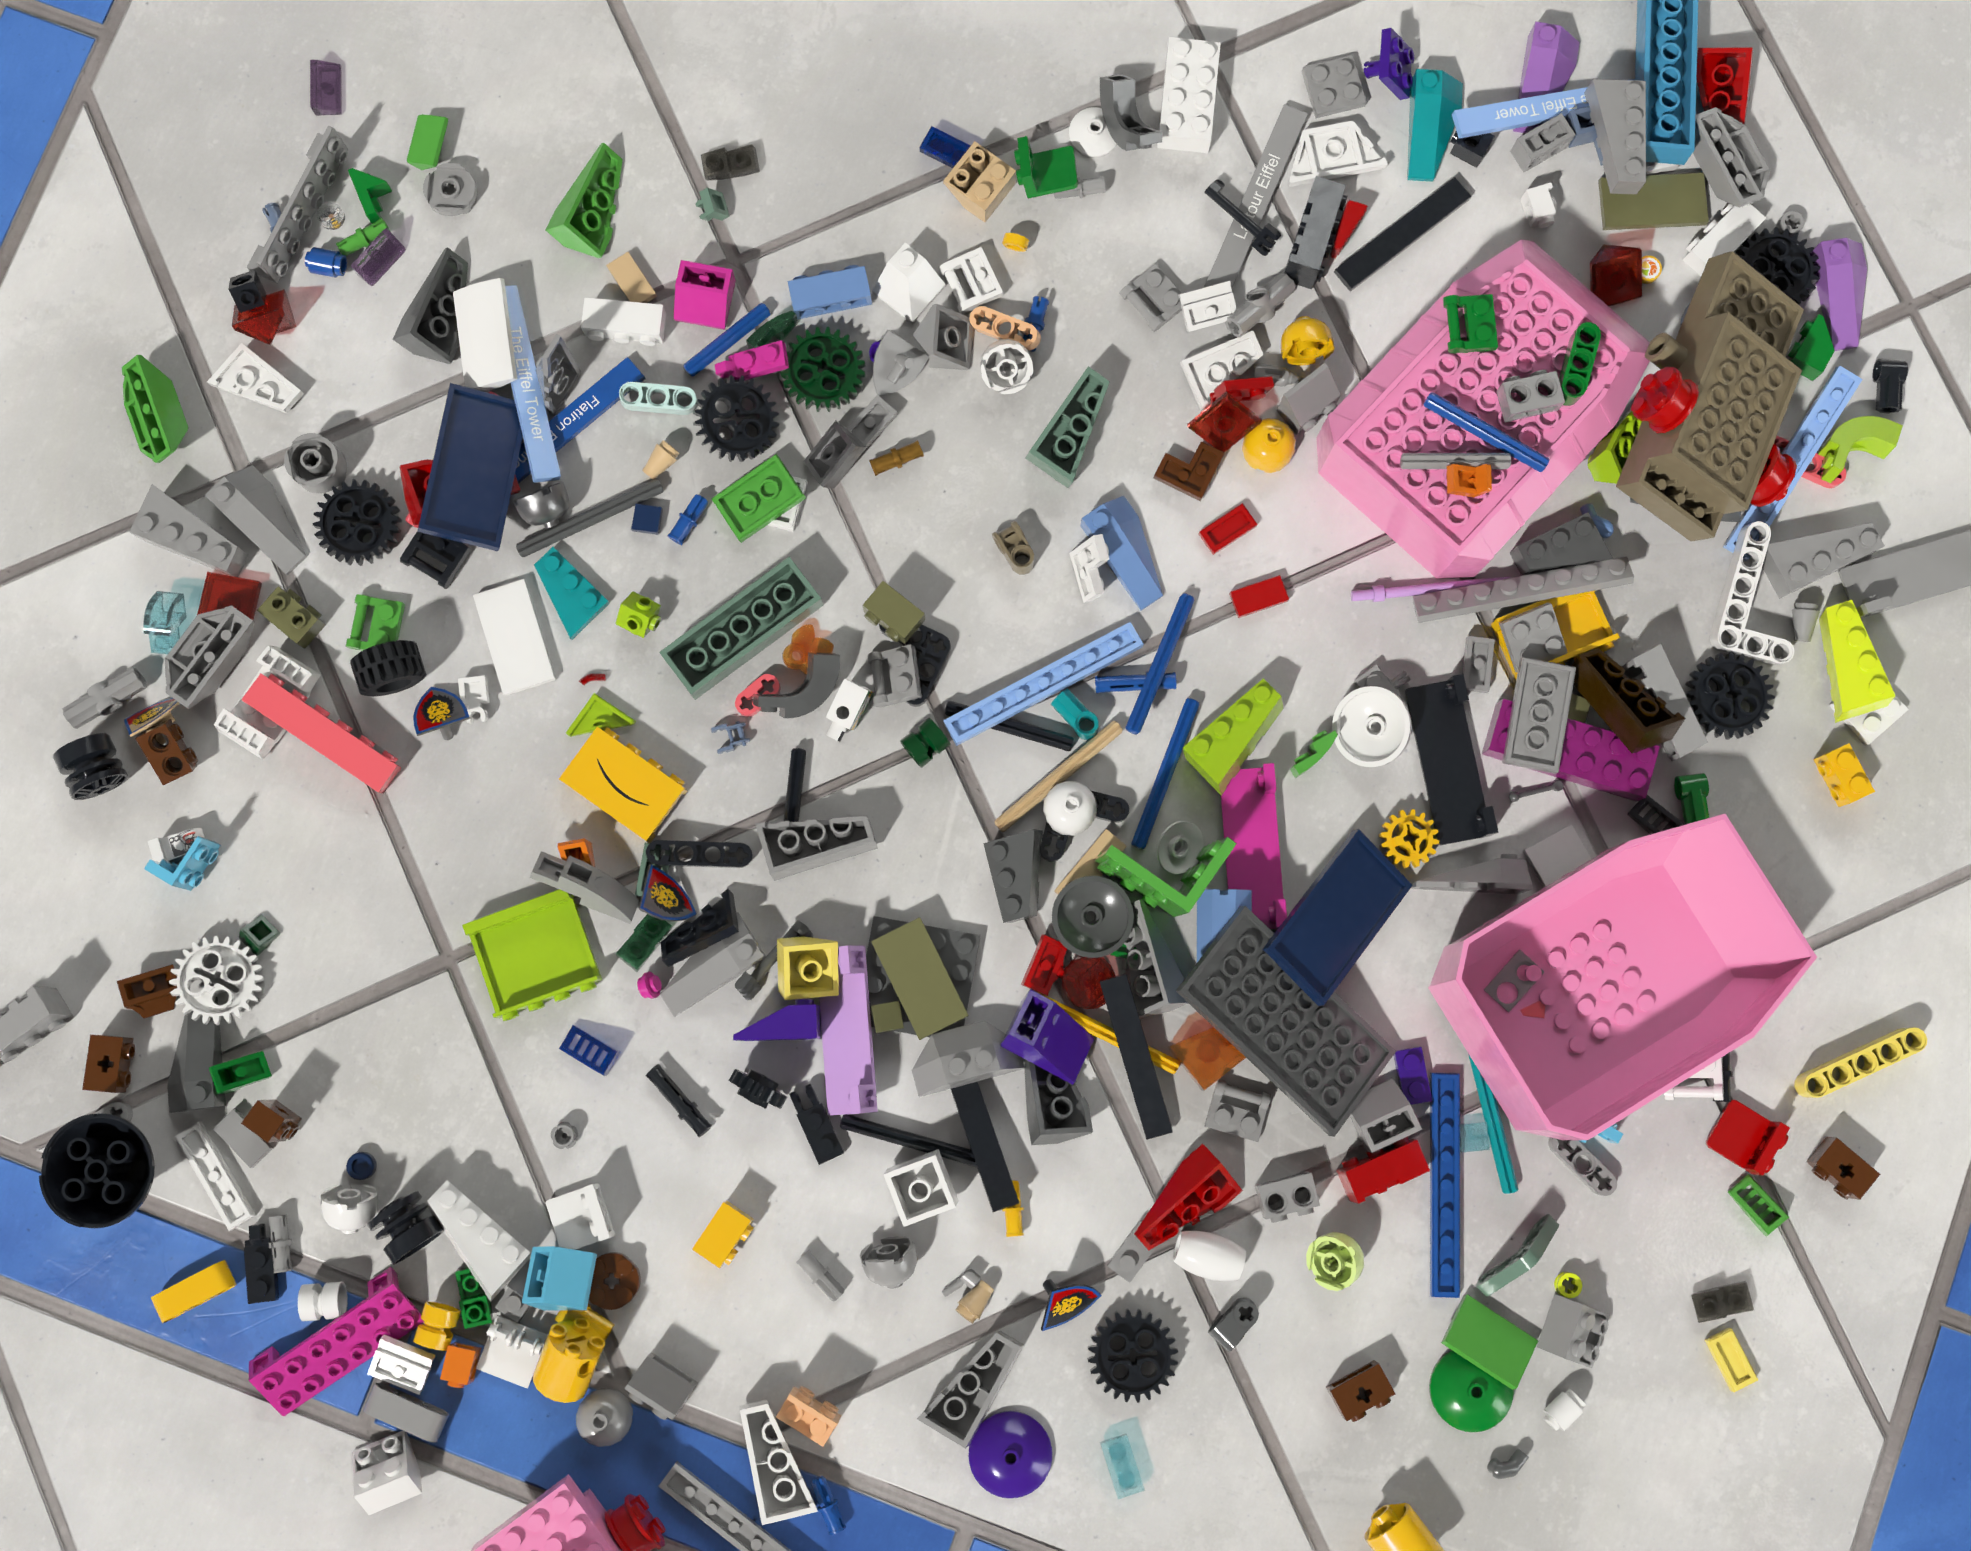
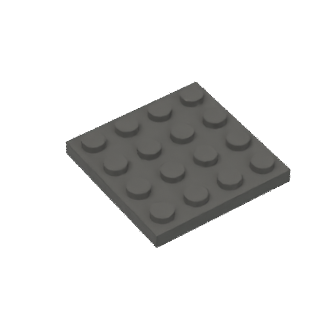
M873 916L866 954L871 1027L875 1028L872 1005L899 1001L904 1028L892 1031L916 1035L871 941L909 922ZM924 925L967 1011L980 935ZM966 1018L935 1033L964 1026Z

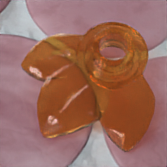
M804 625L792 634L791 644L784 649L782 659L788 668L793 670L800 669L806 675L808 652L832 653L834 645L827 639L815 638L813 625ZM798 652L801 656L800 660H795L792 657V653Z

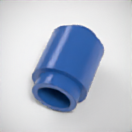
M313 247L310 252L306 253L305 266L308 267L309 272L312 274L337 278L338 276H344L347 269V258L345 255H341L339 251Z

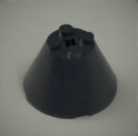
M88 1114L66 1123L51 1137L41 1157L43 1162L39 1183L46 1203L58 1217L77 1227L104 1228L124 1221L143 1204L150 1192L154 1179V1157L148 1140L133 1123L112 1114Z

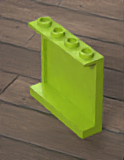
M560 889L462 925L465 935L470 936L495 1010V1013L492 1014L493 1018H502L503 1021L514 1019L519 1016L518 1012L528 1008L529 1012L541 1009L545 1007L544 1002L554 999L555 1002L568 999L571 997L570 992L580 989L581 993L595 989L597 987L596 983L603 981L572 894Z

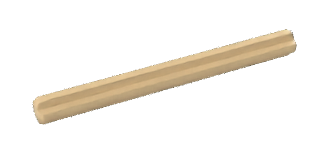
M1112 721L995 820L997 828L1001 832H1005L1047 796L1049 790L1067 780L1119 736L1123 731L1119 723Z

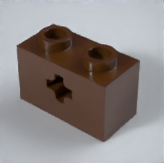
M90 1034L82 1090L126 1093V1088L129 1087L131 1082L130 1061L135 1055L134 1038ZM109 1061L114 1062L113 1067L108 1066Z
M257 1100L241 1124L268 1143L281 1142L294 1137L299 1130L297 1124L302 1118L277 1100Z
M1826 1137L1806 1161L1813 1167L1811 1170L1813 1174L1823 1181L1828 1180L1835 1186L1833 1190L1846 1200L1848 1198L1861 1200L1881 1175L1837 1137Z
M1375 1360L1326 1386L1342 1418L1346 1421L1351 1419L1352 1422L1367 1415L1366 1410L1374 1406L1381 1408L1391 1402L1390 1397L1395 1395L1384 1371ZM1360 1387L1366 1390L1364 1392L1366 1396L1364 1399L1357 1396L1360 1394L1358 1390Z

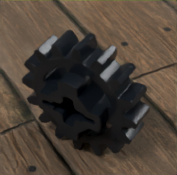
M734 1069L728 1080L739 1087L738 1095L765 1109L768 1104L781 1109L787 1099V1096L776 1090L779 1086L777 1082L752 1069L747 1074Z

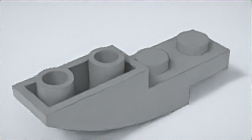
M541 851L530 875V878L580 897L579 904L629 924H631L640 902L631 891L611 876L570 855L567 861Z

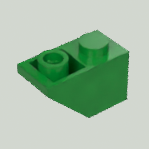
M1820 314L1811 321L1806 320L1799 331V334L1802 335L1799 342L1795 341L1787 352V356L1790 357L1789 360L1802 370L1801 375L1811 381H1814L1824 372L1835 352L1824 316Z

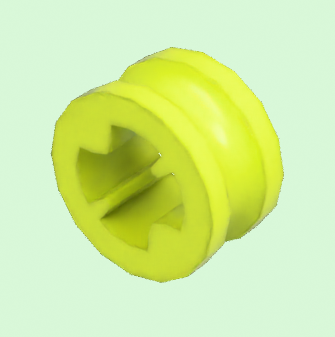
M1562 1272L1557 1275L1554 1281L1557 1293L1566 1298H1575L1582 1291V1281L1576 1274ZM1568 1277H1571V1283L1575 1286L1573 1290L1568 1289V1293L1564 1292L1565 1286L1562 1285L1563 1280L1569 1281Z

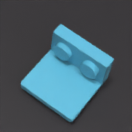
M198 836L179 865L164 859L161 862L149 860L144 869L171 886L191 891L203 880L204 870L208 864L210 865L216 860L219 854L218 849L221 845L215 841Z

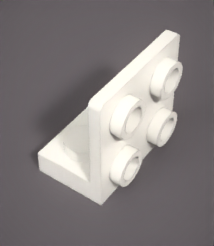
M599 1182L546 1201L559 1247L576 1250L615 1236Z

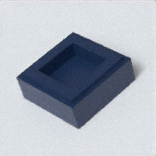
M635 504L631 530L659 535L663 512L662 507Z

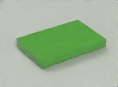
M775 454L712 498V501L737 539L742 543L806 499V497L779 456Z
M1466 1294L1463 1296L1441 1343L1514 1390L1520 1383L1538 1340Z

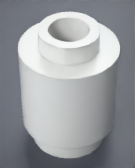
M1568 1389L1565 1393L1562 1391L1543 1410L1546 1414L1544 1420L1555 1431L1560 1428L1565 1432L1583 1414L1582 1409L1586 1404L1571 1389Z

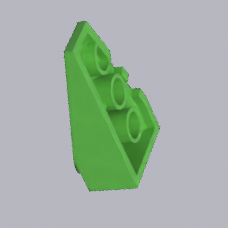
M605 143L599 145L555 209L545 229L564 247L596 258L603 256L612 237L613 228L610 227L612 214H615L616 205L613 203L615 190L619 188L623 160Z

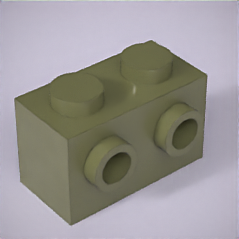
M884 581L880 583L863 604L864 617L873 625L877 626L879 623L886 629L885 634L895 642L900 640L906 644L925 621L924 612Z
M278 586L257 611L296 644L305 649L326 626L319 619L322 614L311 605L305 608L299 602L302 598L289 588L285 591Z

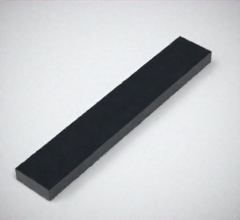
M1454 177L1335 269L1334 273L1351 292L1468 202L1471 195Z
M1127 974L1100 980L1146 1140L1173 1133Z
M978 1082L950 1089L992 1213L1019 1204Z

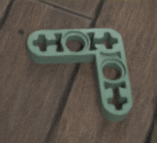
M1550 1214L1542 1217L1532 1227L1519 1251L1485 1273L1476 1283V1287L1488 1297L1529 1271L1542 1257L1559 1228V1224Z

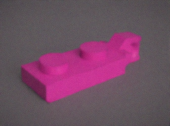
M782 340L728 356V361L715 364L716 375L726 379L733 375L734 380H738L743 375L744 381L789 368L786 345Z

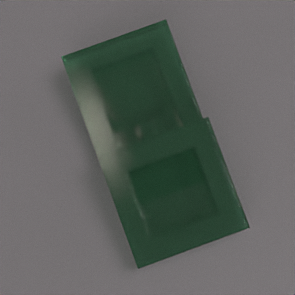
M789 311L763 324L746 340L748 348L752 349L766 345L773 336L779 341H783L798 324L796 313Z

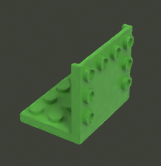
M1226 837L1220 841L1217 839L1215 842L1204 846L1196 857L1199 861L1198 864L1189 868L1180 881L1184 884L1179 891L1113 845L1104 853L1100 852L1095 862L1099 864L1097 869L1108 877L1114 875L1120 879L1119 885L1131 893L1135 890L1143 895L1142 899L1148 906L1154 909L1158 906L1172 917H1177L1191 911L1237 843Z

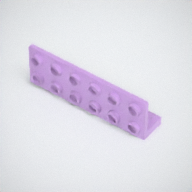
M839 946V995L819 997L827 1112L830 1116L878 1112L865 946Z

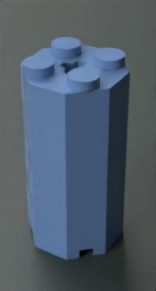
M1204 890L1197 900V962L1240 906H1246L1252 912V890Z

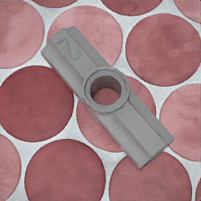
M1280 273L1264 287L1255 288L1248 292L1245 297L1246 302L1227 317L1225 322L1227 329L1234 336L1242 337L1257 323L1272 319L1276 313L1275 308L1288 298L1296 288L1294 281L1287 274Z
M132 667L110 681L104 680L92 685L87 690L88 694L62 708L63 715L73 728L78 729L100 715H109L119 710L123 705L122 702L146 689L147 682L137 668Z

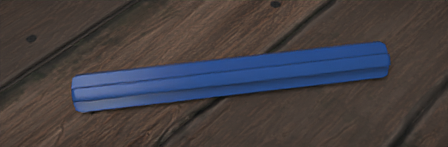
M1431 392L1424 402L1426 408L1503 452L1509 453L1512 457L1538 472L1544 471L1550 459L1434 392Z

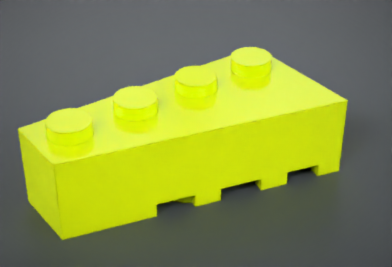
M1853 600L1827 607L1819 618L1823 648L1827 658L1826 668L1831 683L1830 693L1831 699L1834 702L1835 723L1887 707L1896 695Z

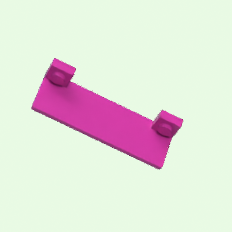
M1274 763L1263 764L1262 768L1240 769L1237 775L1228 783L1227 789L1221 796L1224 838L1228 837L1237 843L1226 858L1228 889L1252 890V912L1269 929H1278L1286 919L1287 911L1286 899L1283 897L1275 800Z
M389 1267L367 1282L368 1298L280 1357L279 1352L272 1346L249 1361V1382L282 1416H286L372 1358L383 1335L398 1340L424 1322L418 1309L399 1289L398 1274L392 1267Z

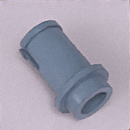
M269 203L262 209L271 226V233L282 214L277 203Z

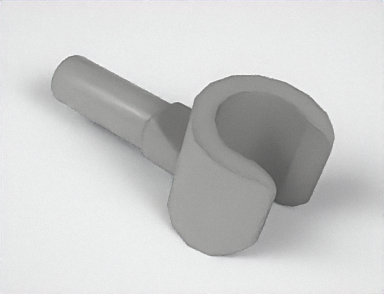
M968 1269L957 1282L944 1289L942 1293L946 1297L961 1288L964 1283L972 1289L981 1277L974 1270Z

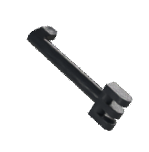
M1215 180L1207 187L1204 193L1255 236L1256 239L1251 246L1263 256H1267L1270 252L1269 248H1273L1276 244L1275 240L1277 241L1281 237V233L1270 223L1265 225L1263 229L1259 227L1220 192L1225 184L1221 180Z

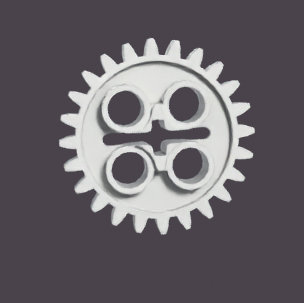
M214 936L213 943H209L204 937L202 941L203 946L201 947L193 942L192 947L194 951L192 952L183 949L182 951L186 958L184 960L175 959L180 968L171 969V972L177 978L170 980L169 983L177 986L170 993L172 996H180L175 1002L177 1006L186 1004L182 1011L185 1015L193 1011L191 1019L194 1021L203 1016L202 1021L205 1025L209 1023L211 1018H213L216 1025H219L223 1017L228 1023H231V1015L233 1014L241 1019L240 1010L242 1008L251 1011L247 1003L249 1001L258 1002V999L253 994L254 992H262L263 989L256 985V982L263 981L264 977L256 975L263 968L261 965H253L258 960L256 955L247 957L251 951L248 946L240 950L241 941L237 940L232 946L230 937L227 936L224 942L221 943L219 937ZM210 956H217L219 962L216 967L211 969L205 968L206 959ZM199 968L215 978L220 976L225 983L239 988V992L235 993L219 983L214 985L209 978L195 973V969ZM235 968H241L244 972L243 977L238 981H232L229 977L230 972ZM196 980H203L204 988L198 993H192L190 991L191 984ZM226 992L229 994V1000L226 1004L216 1005L215 998L219 993Z

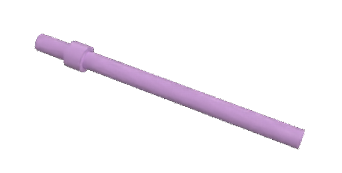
M1510 577L1384 588L1383 585L1372 586L1371 589L1351 591V601L1372 600L1373 602L1385 601V598L1416 596Z

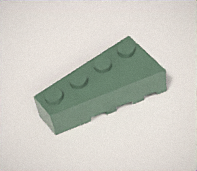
M1088 366L1025 459L1069 488L1075 478L1077 468L1110 381Z

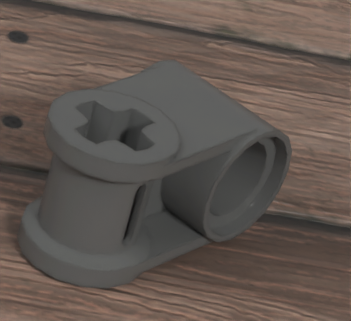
M1239 1298L1213 1323L1208 1333L1230 1352L1239 1344L1247 1331L1258 1320V1308L1249 1298ZM1250 1306L1249 1311L1251 1315L1249 1317L1244 1315L1240 1318L1241 1313L1239 1309L1241 1307L1247 1309Z

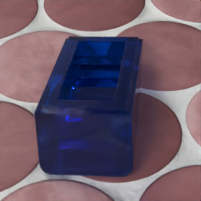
M572 1025L559 1048L603 1076H607L620 1054V1051L575 1025ZM576 1034H578L581 1038L574 1050H572L569 1046ZM585 1040L590 1041L583 1055L579 1054L578 1052ZM596 1045L599 1048L593 1056L592 1060H590L587 1057L589 1056L593 1047ZM602 1052H608L601 1065L596 1064Z

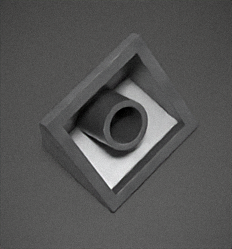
M835 420L803 462L822 487L835 488L867 446Z

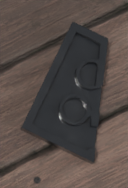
M729 889L721 893L723 898L712 907L708 904L701 909L703 914L692 923L685 922L660 942L662 961L667 967L683 961L697 952L707 949L709 946L739 932L734 895Z

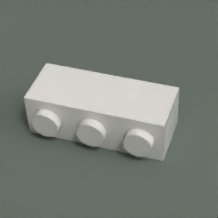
M1729 204L1721 212L1723 218L1719 222L1714 219L1703 231L1706 236L1702 240L1697 237L1686 248L1689 253L1683 261L1701 277L1709 258L1730 251L1735 252L1766 219L1753 205L1748 204L1739 208Z
M585 297L581 329L586 337L594 341H603L604 338L614 339L618 343L639 341L643 345L654 346L656 343L663 344L667 313L664 306L660 304Z

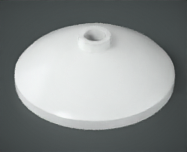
M1367 686L1350 692L1342 699L1333 716L1332 732L1335 730L1338 734L1335 744L1349 761L1364 767H1380L1391 763L1403 753L1411 737L1412 722L1407 706L1397 694L1386 688ZM1377 722L1381 724L1379 732H1376L1374 729V725Z

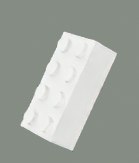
M1169 37L1159 131H1162V143H1157V148L1208 153L1212 136L1221 42Z

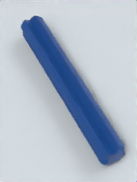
M764 303L757 305L683 365L686 372L693 377L768 318L771 314L768 307Z

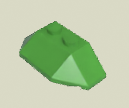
M136 355L122 367V375L124 376V406L140 451L155 463H160L176 451L189 427L172 380L142 355Z

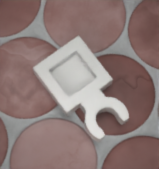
M483 675L459 678L460 699L465 706H469L467 711L470 719L466 720L467 723L473 724L472 717L475 713H480L483 723L487 722V712L482 709V704L490 703L487 677Z

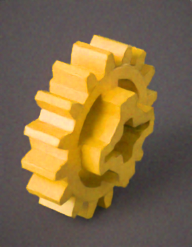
M1411 809L1408 815H1406L1404 810H1400L1398 812L1399 818L1392 814L1389 816L1391 824L1387 822L1382 824L1386 832L1380 833L1379 837L1385 839V842L1379 845V847L1387 848L1388 852L1384 856L1386 858L1393 856V865L1402 861L1403 868H1408L1411 862L1413 867L1416 868L1420 866L1419 859L1423 863H1427L1429 861L1427 854H1436L1432 846L1439 844V840L1433 839V835L1439 831L1438 829L1431 830L1430 826L1434 821H1424L1425 813H1421L1417 817L1415 816V809ZM1412 822L1418 824L1423 830L1414 827ZM1398 824L1399 832L1396 837L1392 838V832ZM1406 835L1413 836L1414 841L1411 843L1409 841L1405 842L1403 837ZM1423 840H1426L1425 847L1419 854V846ZM1398 847L1405 851V855L1400 854L1395 848Z

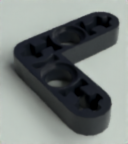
M879 624L880 631L887 636L885 634L886 629ZM924 625L918 628L923 634L920 641L911 642L908 640L904 644H912L916 651L921 652L917 661L918 672L920 667L926 663L932 664L935 668V672L931 677H923L919 672V680L923 683H929V686L922 685V698H917L915 701H906L907 704L913 707H919L927 701L951 650L948 637ZM927 634L932 635L929 639L933 643L937 644L940 640L943 641V647L946 648L945 651L939 650L938 653H935L934 646L928 643L927 647L923 648L922 646L926 642Z
M1091 791L1099 803L1095 818L1113 823H1120L1127 818L1129 805L1124 799ZM1103 799L1108 800L1106 806L1114 807L1116 803L1121 804V809L1125 810V813H1120L1118 817H1114L1113 811L1105 809V815L1100 814L1103 807ZM1047 821L1040 853L1044 860L1055 862L1063 856L1068 835H1062L1054 831ZM1048 832L1055 836H1064L1063 841L1057 839L1056 848L1060 849V852L1054 853L1053 857L1048 856V851L1044 850V847L1050 846L1052 837H1047Z

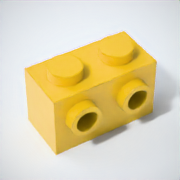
M1850 743L1813 759L1838 807L1853 803L1875 792Z
M726 1200L722 1203L692 1250L718 1268H721L724 1263L730 1265L738 1253L734 1248L740 1239L745 1242L753 1231L754 1227L750 1224L754 1219Z

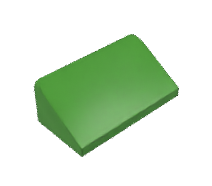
M424 114L418 115L407 156V163L420 170L437 167L448 125V118Z

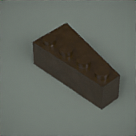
M1599 648L1579 654L1572 665L1576 667L1573 685L1632 754L1672 740L1686 719L1679 712L1674 715L1665 707L1667 703L1659 696L1655 699L1643 690L1645 685L1638 679L1634 680L1624 674L1625 669Z

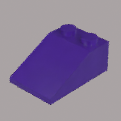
M812 999L795 1000V1005H788L735 1033L733 1040L821 1039L820 1006L814 1004Z

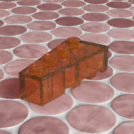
M1214 1027L1168 1046V1049L1180 1061V1064L1200 1090H1206L1246 1058Z

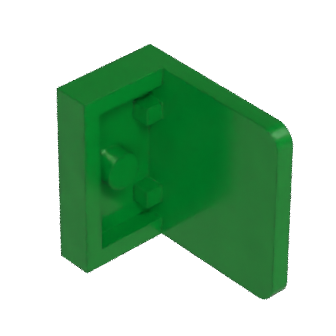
M1028 136L1017 138L1018 149L1014 150L1016 164L1017 166L1020 165V169L1016 170L1019 186L1024 185L1028 199L1078 187L1075 152L1072 146L1032 153Z

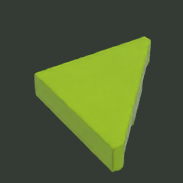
M593 693L566 731V734L570 737L593 733L596 727L604 731L607 727L614 729L634 725L636 721Z

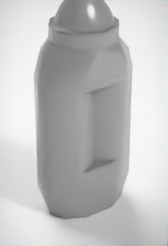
M1264 364L1255 366L1254 378L1272 376L1274 386L1291 385L1304 379L1302 376L1298 377L1285 367Z

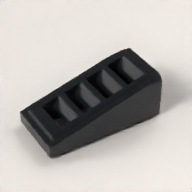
M1648 795L1646 798L1638 801L1628 812V815L1650 835L1660 832L1657 828L1664 820L1668 824L1662 831L1686 825ZM1649 805L1651 809L1644 817H1641L1639 814ZM1657 812L1660 816L1651 825L1648 821Z

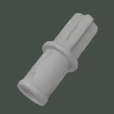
M1104 176L1083 180L1079 177L1077 188L1054 193L1055 199L1076 196L1083 198V195L1105 193Z
M809 1250L796 1262L813 1280L811 1283H816L832 1301H836L844 1293V1288L828 1272L829 1268L825 1269Z

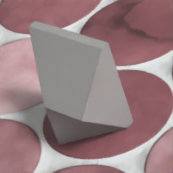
M939 304L932 305L913 334L929 355V368L970 369L973 326L969 320L970 317Z

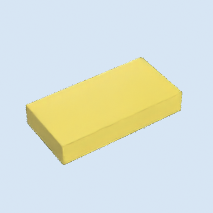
M1727 1328L1705 1339L1731 1392H1736L1758 1381L1732 1328Z

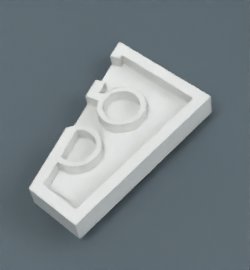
M1250 331L1242 337H1236L1180 362L1200 411L1211 402L1209 394L1214 393V390L1223 381L1236 380L1264 355L1254 331Z
M243 343L236 348L207 381L213 387L287 413L304 394Z

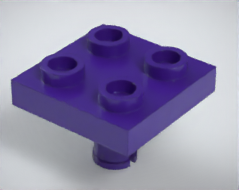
M1392 28L1382 29L1380 59L1364 63V66L1367 67L1364 68L1366 78L1379 76L1382 83L1399 100L1410 98V88L1413 86L1411 66L1414 63L1413 49Z

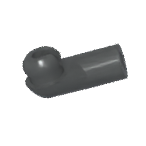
M1517 1448L1508 1461L1500 1462L1497 1458H1493L1488 1463L1487 1469L1497 1479L1514 1477L1529 1457Z

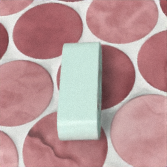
M627 382L619 390L622 406L631 411L689 415L695 410L697 405L695 392L685 386ZM628 391H635L639 397L636 401L629 402L625 400L624 395ZM655 393H661L665 396V401L661 404H654L651 401V396ZM682 395H687L692 399V403L689 406L683 407L678 404L677 399Z

